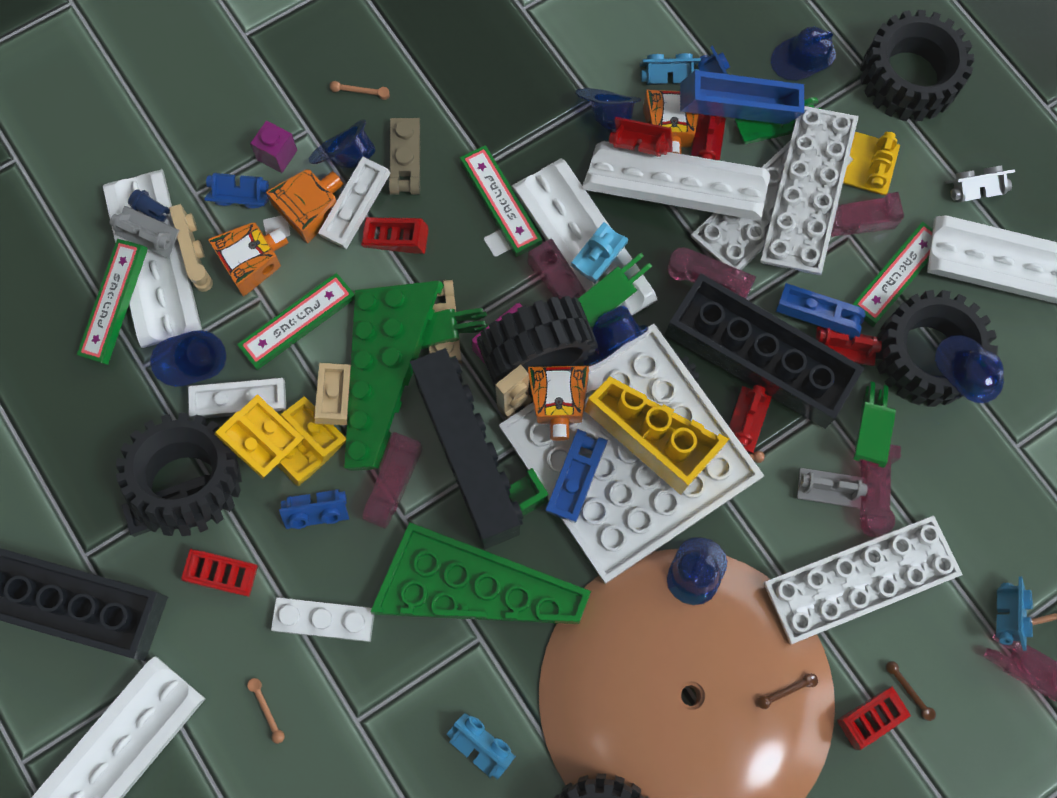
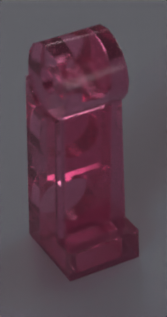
M899 192L888 193L884 198L838 205L831 237L895 229L904 218Z
M552 238L528 253V265L533 272H537L554 297H558L559 300L564 296L578 299L586 292Z
M684 247L674 250L667 266L669 275L675 280L687 279L695 283L700 273L745 299H747L756 279L754 275Z
M393 432L389 442L390 447L363 513V520L385 529L399 506L423 450L421 442Z
M890 445L888 462L885 468L878 467L876 463L861 459V477H863V483L867 484L866 496H861L860 524L863 532L873 538L888 533L895 526V515L890 510L891 465L901 458V446Z

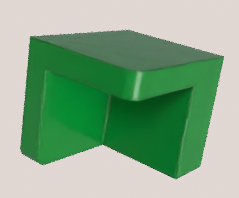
M533 468L526 471L525 477L510 485V501L518 502L523 516L548 502L549 494Z

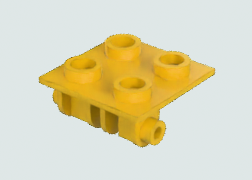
M855 132L849 155L853 158V161L846 168L843 184L887 196L900 144H897L895 133L885 132L883 136L876 138Z

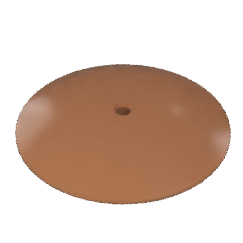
M695 549L654 551L606 584L598 576L584 588L590 590L591 593L580 623H557L546 647L541 666L539 682L540 719L545 742L554 766L565 785L570 782L574 785L580 777L588 775L589 779H596L597 773L606 774V779L615 780V777L619 776L625 778L624 784L631 787L634 783L638 786L644 798L647 796L649 798H806L825 764L831 745L835 716L834 686L831 670L818 635H813L790 645L777 611L764 585V582L771 579L746 563L714 552ZM812 673L818 678V684L815 687L801 688L772 702L767 709H762L758 706L757 701L760 696L768 697L802 681L806 674ZM685 687L693 688L697 694L696 702L692 706L686 705L682 701L681 692Z

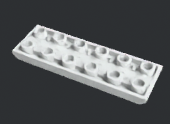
M804 106V114L796 118L760 263L791 268L821 276L859 116Z
M791 140L762 167L770 173V179L761 221L713 213L691 234V237L698 244L710 252L734 275L738 274L764 249ZM850 156L847 166L853 161V158Z
M602 141L595 147L583 184V190L761 221L770 173L760 167L671 152L656 157L652 154L639 152L637 146H635L634 150L614 148L613 144Z
M561 158L537 173L511 186L515 195L582 295L617 266L621 269L632 260L624 247L596 283L590 281L571 267L573 259L603 222L608 224V222L586 190H583L582 184L564 159ZM635 263L624 274L630 279L640 269ZM644 275L632 283L637 291L600 321L605 330L610 329L657 301L656 294Z
M162 169L103 185L110 219L114 214H121L124 206L131 208L128 205V199L136 189L140 191L146 190L151 198L163 206L172 207ZM163 213L168 216L164 223L174 227L171 213ZM112 226L115 243L117 241V238L128 241L120 236L115 235V230ZM177 238L170 258H166L151 250L147 251L129 303L136 336L141 348L203 332L191 282L186 272Z
M946 215L934 218L927 273L1057 304V242Z
M931 516L764 582V585L791 645L963 574L935 516Z
M153 657L144 665L31 798H123L206 698L158 657Z

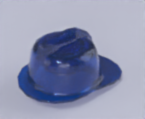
M807 27L797 36L782 42L775 48L771 56L773 70L778 76L786 80L797 81L828 68L836 58L832 31H825L819 27Z
M584 88L576 90L578 97L591 101L595 120L608 129H616V117L631 120L634 104L641 101L639 97L623 96L601 89Z
M362 119L356 122L346 131L324 142L311 154L309 162L311 164H318L331 159L341 167L352 168L357 167L362 157L369 159L375 154L376 149L364 131L366 120Z
M619 306L604 313L597 319L592 330L598 347L595 349L594 354L588 356V359L584 361V366H592L603 361L626 343L647 332L648 326H639L625 306Z
M197 330L180 334L160 342L155 347L150 359L151 370L161 382L174 387L186 386L210 379L218 375L224 368L227 359L226 348L222 341L211 332Z
M951 336L943 340L937 347L935 355L937 367L964 397L976 403H988L998 397L1004 385V368L997 355L985 350L979 343L965 336Z
M699 537L683 542L670 565L667 575L668 588L674 597L682 603L690 605H700L711 600L717 592L727 569L726 553L720 545L710 539Z

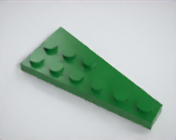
M430 281L355 290L345 469L349 471L379 469L391 436L389 429L394 415L399 413L402 405L400 398L405 385H409L413 374L410 361L416 360L419 357L424 343L422 337L426 325L433 318L435 312L433 306L436 297L441 295L444 287L442 282Z
M409 522L370 612L372 615L579 624L591 591Z

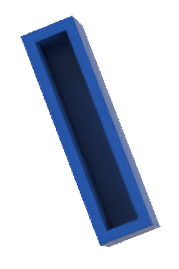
M695 70L680 83V112L788 124L804 114V84Z

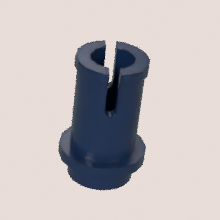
M136 189L128 199V205L136 211L163 223L168 218L163 213L169 214L170 209L151 198L146 190L140 191Z

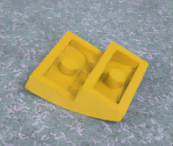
M258 394L214 433L262 479L304 439Z
M305 396L280 415L304 437L301 443L277 465L297 487L312 476L346 443V437L334 425L315 424V406Z

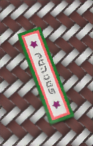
M484 145L460 157V163L515 256L518 257L541 245L542 238L487 146Z
M924 222L918 226L852 304L865 311L864 320L872 327L875 326L929 261L933 229Z
M117 238L77 355L107 365L109 364L148 251L147 247Z
M335 273L237 345L256 370H259L355 300V294L342 278Z

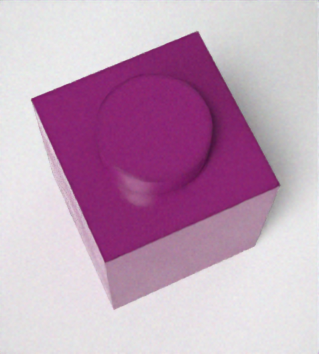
M267 120L250 143L257 161L280 173H283L298 151L292 133Z

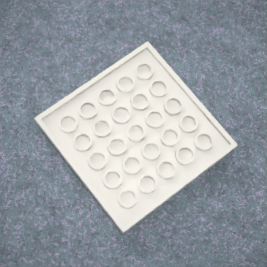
M652 324L589 365V380L584 410L588 398L610 376L647 395V399L661 406L664 404L674 409V413L690 421H697L716 435L720 433L729 438V441L681 495L585 411L583 412L581 423H569V439L564 441L551 440L550 424L537 423L534 402L499 424V428L528 470L533 468L549 494L548 500H550L577 430L585 431L587 436L597 440L599 437L608 440L576 524L561 518L605 584L764 477V474L655 324ZM582 447L579 454L590 458L593 451Z

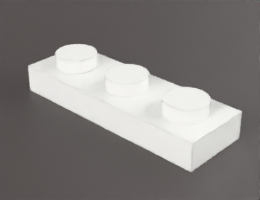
M362 157L319 230V235L347 249L391 174L390 171Z
M283 378L188 386L189 417L192 420L195 419L196 414L205 418L233 416L257 394L276 412L286 410V390Z
M276 597L271 631L371 642L374 615L371 614L372 608Z

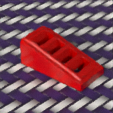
M366 217L361 245L364 248L425 254L429 230L428 225L422 218ZM376 227H380L379 239H375ZM391 228V238L387 240L388 229ZM401 230H404L403 240H399Z
M190 549L181 581L250 597L258 565ZM201 560H205L200 574V578L196 577V575L198 572ZM213 562L218 563L213 581L208 580ZM232 566L227 584H223L222 581L226 567ZM239 569H245L241 586L236 587L235 583Z
M890 686L837 719V722L854 750H862L905 721L911 714L893 686ZM889 698L899 714L893 716L884 700ZM879 705L888 721L883 723L874 708L875 706ZM865 713H870L871 717L878 726L877 728H872L871 724L864 715ZM858 718L867 731V734L864 736L854 722Z

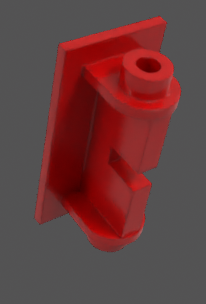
M704 114L698 115L691 156L720 161L726 118Z
M619 117L615 118L616 132H611L609 137V143L613 144L614 148L634 150L637 145L639 146V152L652 154L656 157L666 155L667 152L672 153L671 128Z
M817 326L815 338L817 341L856 363L875 366L876 353H880L882 341H879L878 337L860 334V337L855 336L853 340H849V335L841 334L830 328Z
M754 385L753 389L742 386L729 424L745 450L750 453H754L772 396L765 394L766 389L760 385Z

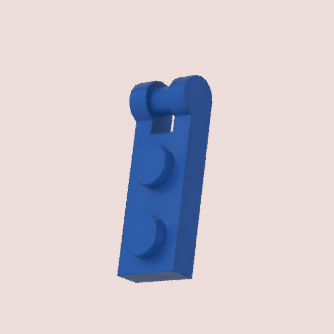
M787 283L784 286L776 312L824 328H830L841 334L849 335V340H853L855 336L860 337L861 324L864 322L866 314L858 306Z
M580 429L577 430L548 502L547 513L576 524L608 440L601 437L597 440L587 436V432ZM582 447L593 451L590 458L579 454Z

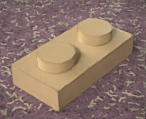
M319 363L315 424L347 425L351 365Z

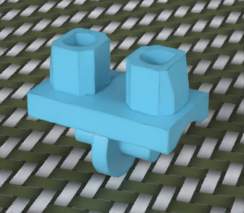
M603 222L573 259L571 267L590 281L596 283L628 243V238L618 234L608 224Z

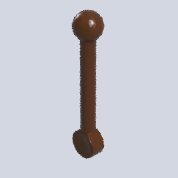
M894 661L888 662L886 664L887 672L897 678L921 709V717L926 721L934 720L936 717L935 710L923 703L899 672L898 664Z
M806 674L802 681L768 697L760 696L757 701L758 706L762 709H767L772 702L801 688L815 687L818 684V678L815 674Z

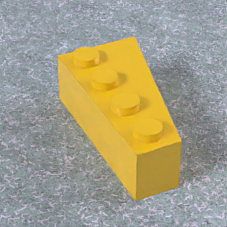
M610 376L588 398L584 410L680 495L729 441V438L720 433L718 435L712 433L697 421H690L674 413V409L664 404L661 406L647 399V395Z

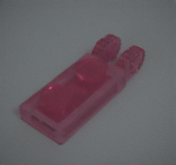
M995 631L992 638L1013 652L1009 658L997 650L987 649L984 654L986 659L1002 667L1007 674L1057 702V662L1027 645V651H1023L1019 641H1013L1011 645L1001 644L996 637Z

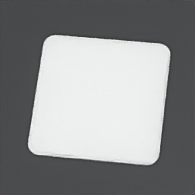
M282 216L263 220L266 235L279 227L285 237L291 235L288 222Z
M500 230L484 238L495 257L511 249Z

